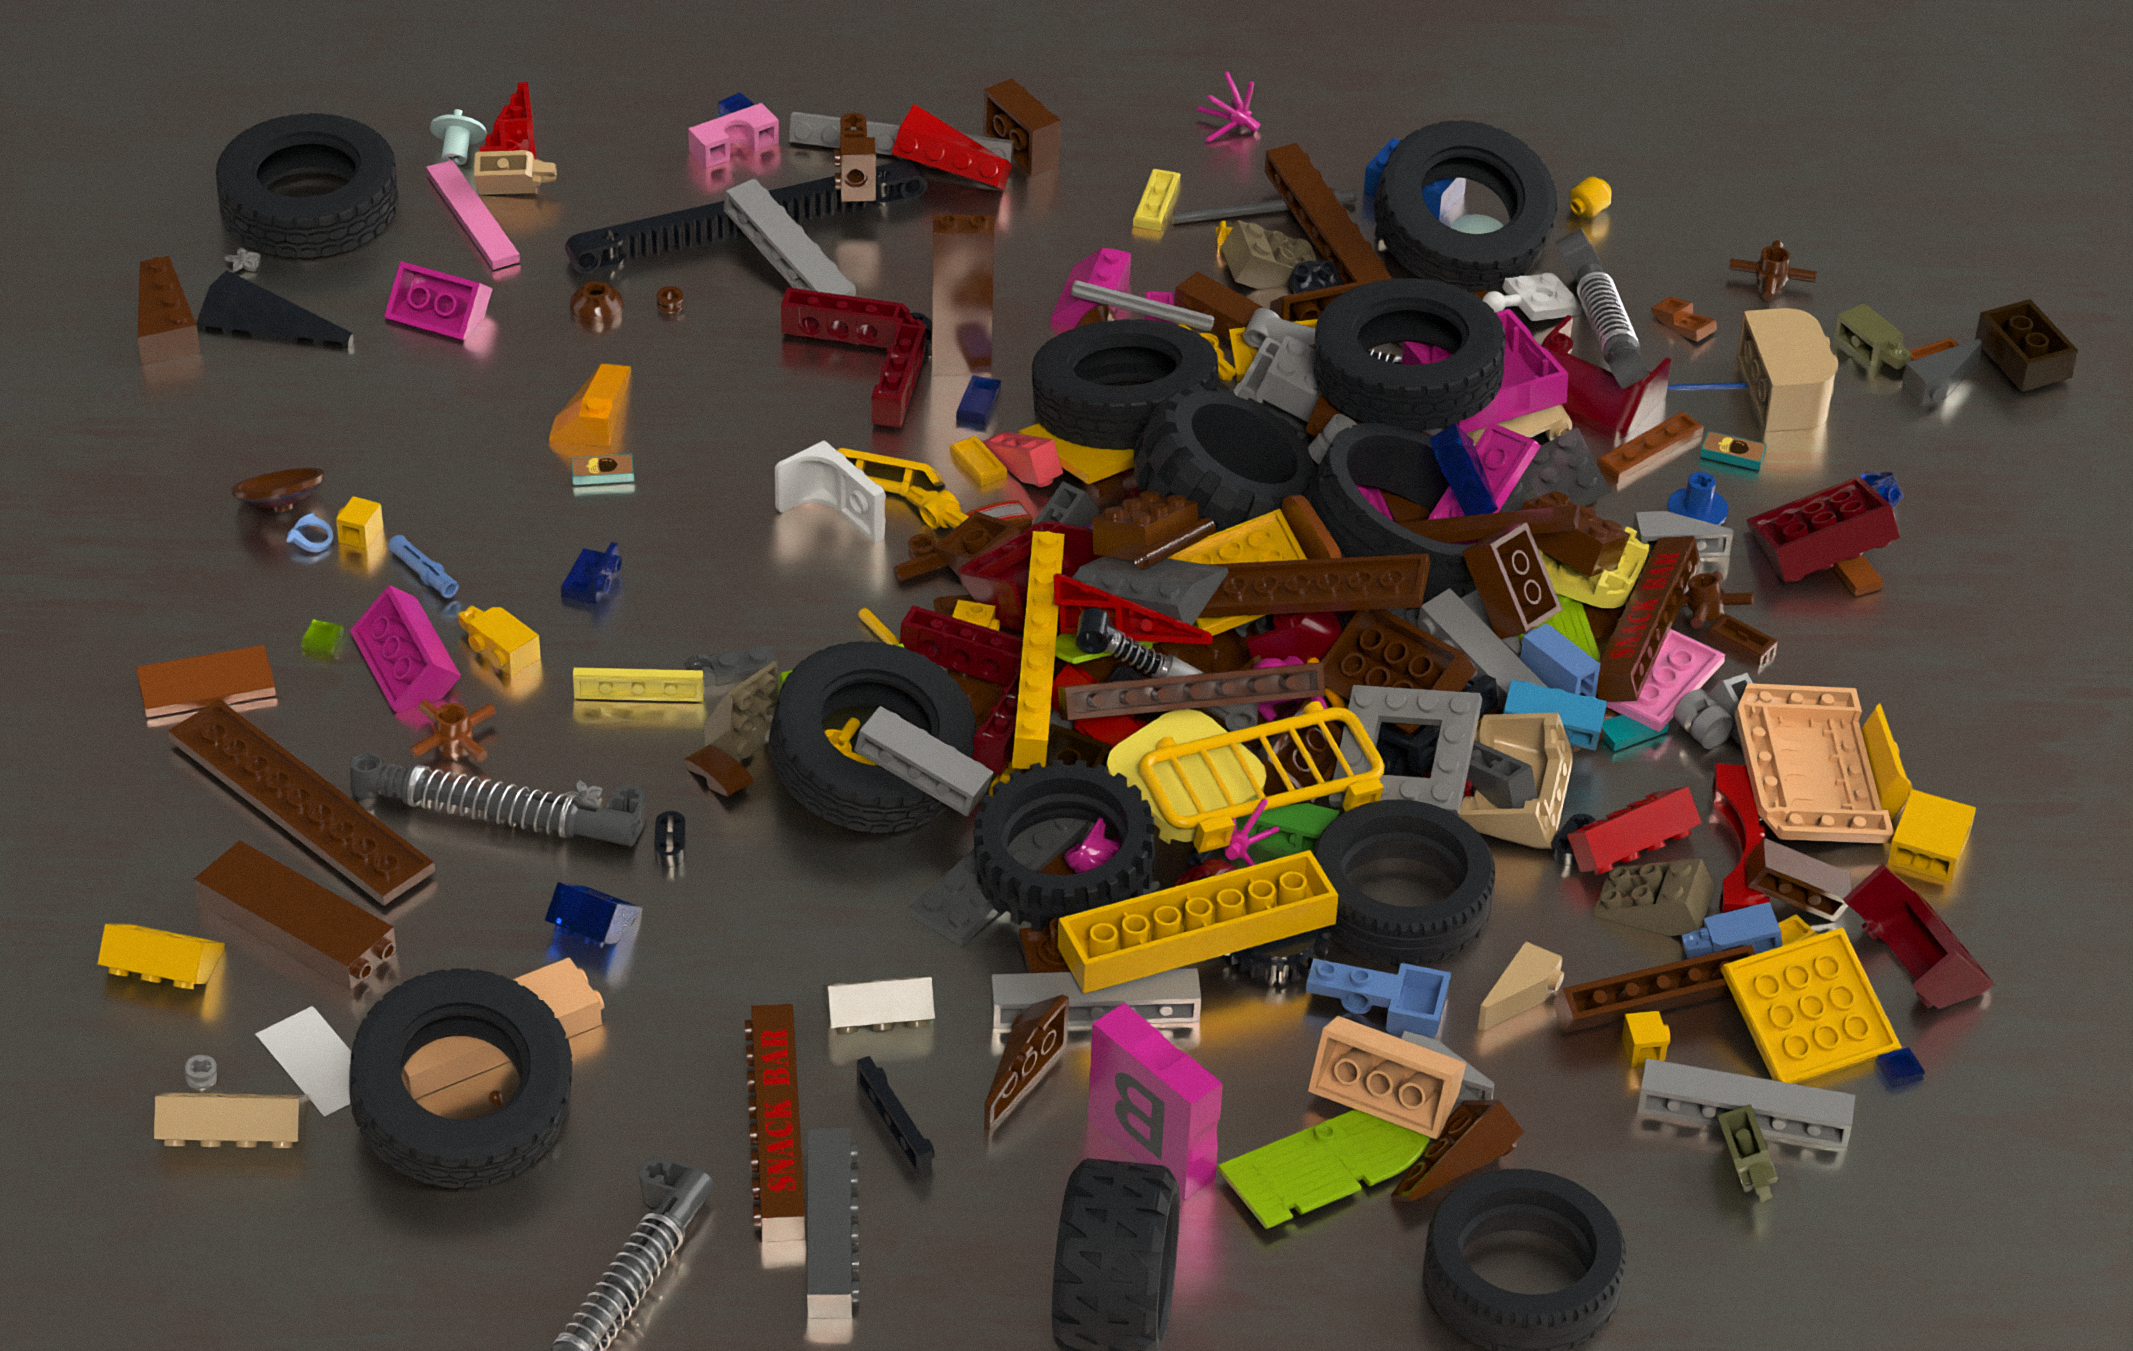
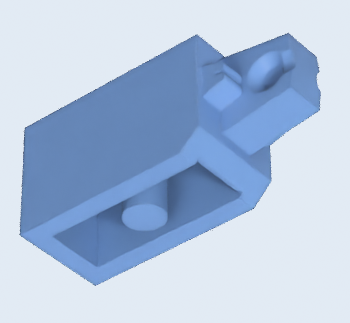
M1770 902L1705 917V927L1682 935L1683 948L1688 959L1751 944L1756 954L1782 946L1781 930Z

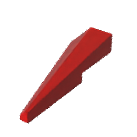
M519 82L517 84L516 93L511 94L509 105L503 107L493 124L492 133L486 136L485 145L479 147L480 152L527 150L533 153L536 160L528 82Z
M1059 573L1053 575L1054 605H1059L1060 633L1077 634L1078 618L1081 612L1090 608H1098L1109 615L1111 624L1115 626V629L1124 633L1126 638L1132 637L1133 641L1209 645L1213 642L1212 634L1208 631Z

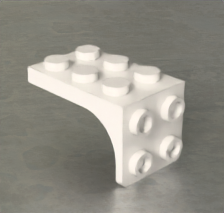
M825 440L777 463L775 466V507L779 512L783 513L798 505L807 503L824 504L838 511L872 542L876 543L884 539L886 523L885 491Z

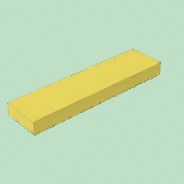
M576 667L573 669L574 699L703 702L704 699L702 670Z

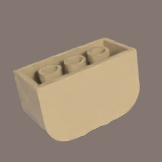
M1793 308L1744 311L1736 357L1745 381L1748 383V389L1764 431L1805 430L1822 425L1828 417L1831 396L1834 393V379L1838 371V360L1836 355H1832L1830 339L1828 336L1825 337L1819 321L1811 314Z

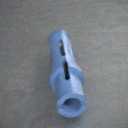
M396 535L390 540L388 545L390 552L394 553L407 566L420 575V579L425 585L434 587L444 598H451L457 593L459 589L458 582L445 573L440 563L432 562L406 540L403 535Z

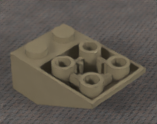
M1239 220L1221 246L1234 281L1256 289L1291 286L1290 277L1296 264L1306 261H1317L1311 244L1306 240L1294 239L1280 231L1273 232L1260 227L1258 224H1248Z
M771 662L724 695L704 723L705 747L711 744L730 755L737 762H740L769 742V732L778 700L777 662Z
M1702 858L1626 867L1619 866L1608 872L1593 914L1598 918L1666 936L1684 935L1702 927L1715 886Z

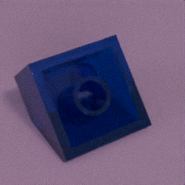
M557 882L545 921L555 924L554 931L572 937L576 932L585 936L583 942L603 948L604 943L617 944L641 914L643 907L585 885Z

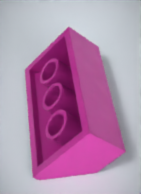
M391 585L387 586L349 630L392 709L396 712L418 707L423 700H428L430 703L441 700L461 677L418 599Z

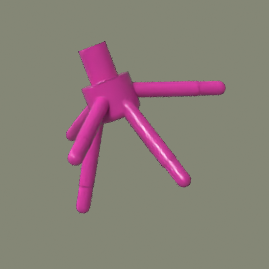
M1228 71L1224 73L1234 97L1232 104L1235 109L1211 95L1207 97L1208 100L1226 112L1201 106L1197 108L1198 112L1231 120L1230 123L1206 137L1207 142L1214 140L1236 125L1240 128L1244 125L1253 133L1259 128L1261 124L1250 116L1252 112L1248 109L1254 82H1249L1243 103Z
M1267 799L1261 800L1241 831L1237 830L1236 818L1232 819L1235 824L1229 846L1224 847L1225 855L1228 859L1235 860L1241 857L1248 866L1256 865L1246 852L1248 846L1279 832V828L1275 826L1252 837L1247 835L1267 805Z

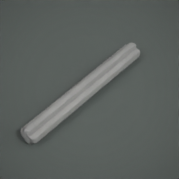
M1078 280L1073 282L1071 288V295L1197 329L1211 331L1214 324V317L1211 315Z

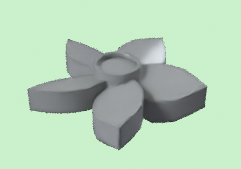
M242 247L238 249L237 255L225 256L226 261L234 262L233 272L240 270L242 267L247 271L255 272V264L261 258L260 254L255 252L247 253Z
M579 780L576 784V791H569L563 794L566 798L568 796H575L580 798L583 803L599 806L598 798L602 794V788L598 786L587 788L586 784Z

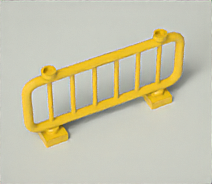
M1314 701L1305 706L1303 709L1304 714L1203 739L1176 745L1173 737H1164L1156 743L1155 747L1157 750L1148 752L1142 757L1139 763V772L1161 815L1170 825L1183 830L1197 828L1193 844L1198 853L1229 846L1235 826L1232 819L1253 814L1264 798L1268 800V803L1263 811L1346 790L1347 792L1342 804L1345 812L1366 803L1380 801L1384 787L1379 779L1384 774L1385 766L1364 726L1353 712L1341 707L1324 709L1319 701ZM1340 720L1348 725L1371 765L1370 771L1356 775L1353 774L1324 722ZM1318 724L1348 777L1324 782L1295 729ZM1289 731L1318 784L1295 790L1266 736ZM1259 738L1288 792L1265 797L1236 744ZM1230 746L1259 799L1235 804L1207 751ZM1200 753L1229 806L1206 812L1177 758ZM1167 760L1171 761L1199 814L1182 816L1175 812L1152 769L1154 764Z

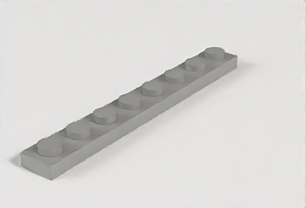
M792 112L789 142L840 148L841 118ZM866 121L867 137H875L876 153L892 155L900 125ZM964 134L1012 164L1014 140Z

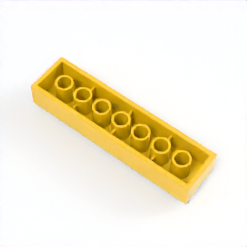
M1311 850L1059 918L1057 947L1083 994L1334 925L1336 924L1338 894Z

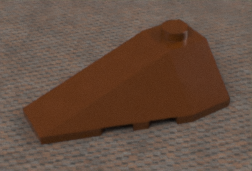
M1059 995L1034 1003L1024 1014H1019L1014 1020L1011 1034L985 1101L984 1128L991 1130L1067 1045L1069 997Z
M1464 1100L1448 1117L1438 1141L1433 1145L1428 1144L1422 1153L1425 1157L1423 1162L1415 1164L1408 1170L1390 1196L1394 1201L1412 1202L1501 1156L1509 1154L1517 1146L1516 1141L1524 1133V1130L1500 1100Z

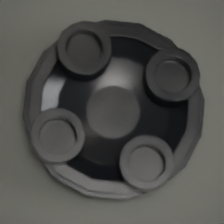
M1324 260L1323 262H1300L1296 264L1290 277L1291 288L1295 294L1344 285L1337 273L1336 265L1329 260Z

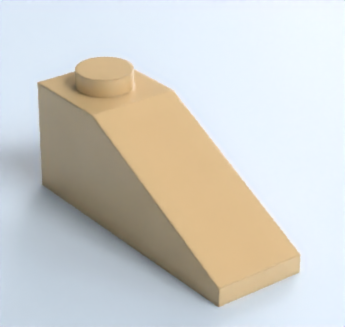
M1525 941L1481 1004L1478 1029L1486 1031L1544 1002L1552 990L1557 991L1564 978V972L1561 971L1563 957Z

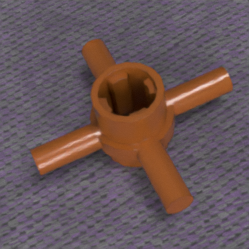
M423 700L419 704L418 709L434 723L433 735L409 747V752L413 758L416 759L439 747L441 751L449 754H456L465 750L478 762H483L486 759L487 752L471 739L473 736L472 727L496 715V710L492 704L489 703L469 715L464 706L456 703H448L440 706L438 709L428 700Z

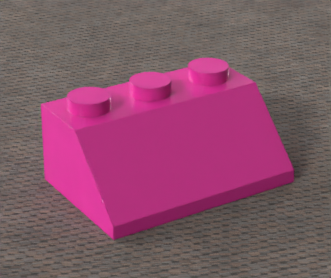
M1101 248L1075 264L1053 311L1051 322L1076 327L1080 319L1090 309L1102 304L1072 296L1071 288L1076 280L1125 293L1130 281L1131 253L1117 249ZM1107 305L1116 314L1118 308Z
M400 261L384 318L466 341L484 318L493 288L475 281Z

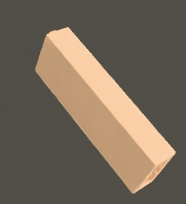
M570 957L512 979L537 994L540 1000L545 1001L555 1013V1018L560 1020L566 1032L565 1038H570L602 1025L601 1010L604 1009L603 999L598 990H592L582 968L577 969ZM468 1036L444 1037L432 1041L417 1050L407 1061L401 1076L411 1097L417 1099L511 1060L496 1046L484 1040Z

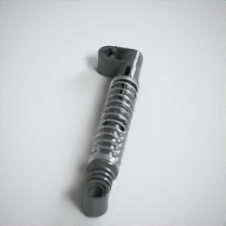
M1582 228L1556 241L1562 257L1578 283L1577 293L1603 359L1608 363L1621 389L1624 390L1650 376L1640 357L1639 341L1613 279L1604 272L1599 257Z
M359 753L350 760L351 792L359 798L369 799L382 794V796L402 799L405 805L416 807L422 800L424 809L429 806L430 801H435L434 808L436 812L441 809L443 803H446L448 814L453 812L456 805L459 806L461 817L465 815L467 808L472 809L471 815L473 819L477 818L480 811H484L485 822L490 818H494L497 824L502 823L503 820L508 821L510 827L518 823L521 824L522 829H525L527 825L533 826L535 832L539 828L546 829L547 835L552 831H557L559 836L564 838H573L577 835L630 847L635 844L646 823V792L637 785L628 784L616 788L606 806L601 807L583 803L580 798L575 796H568L566 798L564 794H560L555 797L551 791L543 795L540 789L530 792L527 786H523L518 790L515 784H510L506 787L502 781H498L493 785L490 779H485L481 783L477 776L469 780L466 774L456 777L453 771H449L444 775L441 769H436L432 772L428 766L424 765L395 766L394 764L383 762L382 758L374 753ZM436 772H440L442 779L434 778L433 776ZM449 774H452L454 777V781L445 779ZM461 777H465L467 784L459 783L458 780ZM474 779H477L479 787L470 784ZM489 782L491 789L483 788V785Z
M660 1157L651 1158L640 1165L638 1174L643 1200L648 1206L655 1208V1210L649 1211L637 1225V1232L630 1235V1242L622 1246L623 1252L615 1256L616 1262L610 1263L608 1266L609 1272L602 1274V1282L594 1285V1292L587 1295V1302L580 1305V1312L572 1316L573 1322L565 1326L566 1333H560L550 1351H605L608 1349L610 1341L615 1339L617 1332L622 1329L625 1321L630 1318L632 1310H635L639 1305V1300H642L646 1295V1290L651 1288L653 1281L659 1277L660 1271L666 1267L667 1261L673 1257L674 1251L683 1243L685 1229L713 1191L714 1183L708 1174L696 1167ZM599 1285H603V1293L597 1292ZM592 1295H596L598 1297V1300L595 1303L590 1302V1297ZM585 1305H589L591 1308L588 1314L583 1312ZM623 1312H628V1314L624 1318ZM619 1313L621 1314L622 1319H616ZM578 1315H582L584 1318L581 1323H576ZM615 1322H621L618 1328ZM612 1323L615 1329H609ZM571 1325L576 1327V1331L573 1334L568 1332V1328ZM608 1332H614L611 1338ZM606 1333L607 1339H602V1337ZM601 1342H607L604 1348L602 1347ZM597 1344H599L600 1349L598 1350L595 1349Z

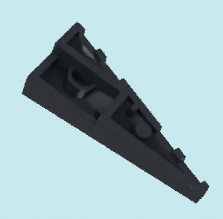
M228 270L209 286L196 322L197 329L205 331L206 327L222 328L223 333L232 334L233 330L250 332L252 337L294 342L299 337L313 339L314 343L323 345L324 341L340 342L344 348H349L354 343L352 332Z

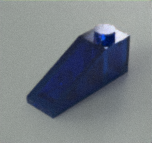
M1456 423L1429 438L1436 460L1465 516L1490 514L1498 510L1474 441Z

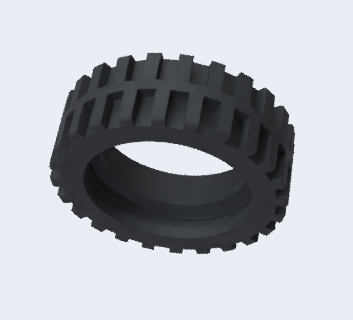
M1053 760V766L1042 767L1040 763L1030 765L1029 772L1022 774L1017 770L1010 774V781L1004 784L1002 781H999L993 786V797L985 795L981 801V812L977 811L975 814L973 838L978 884H982V894L986 900H994V909L1001 915L1008 911L1011 921L1018 925L1026 921L1031 923V930L1042 932L1043 927H1049L1050 921L1057 918L1058 928L1060 917L1143 895V888L1150 889L1152 872H1155L1156 864L1154 817L1151 816V806L1148 800L1142 801L1141 790L1136 785L1128 787L1127 777L1120 773H1117L1115 776L1109 775L1108 767L1098 764L1096 769L1086 767V761L1076 760L1075 765H1063V760ZM1100 817L1103 819V823L1106 824V828L1114 833L1122 842L1120 850L1106 863L1090 871L1073 875H1052L1037 872L1016 861L1007 851L1013 839L1025 829L1037 823L1057 818H1077L1096 823Z

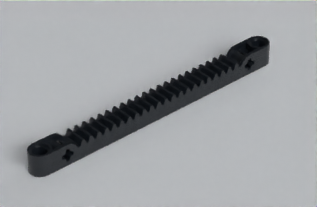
M903 160L876 166V201L841 202V190H835V176L770 190L769 193L779 205L785 208L792 220L802 223L803 217L811 221L813 220V215L823 218V213L826 212L833 216L834 210L845 213V208L847 207L855 211L856 205L866 208V203L869 202L879 206H886L919 198L927 189V181L913 161ZM725 201L578 233L567 240L565 251L575 270L582 274H588L618 267L625 262L627 257L638 260L639 255L642 254L648 258L650 252L660 255L661 250L664 249L670 253L672 247L682 250V246L685 244L692 248L694 242L704 245V240L714 243L715 237L726 240V235L736 238L737 232L744 233L724 212Z

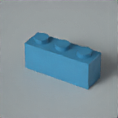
M1511 679L1503 714L1559 712L1570 745L1596 751L1607 701L1593 696H1582L1565 692L1558 688L1552 689L1534 685L1528 681Z

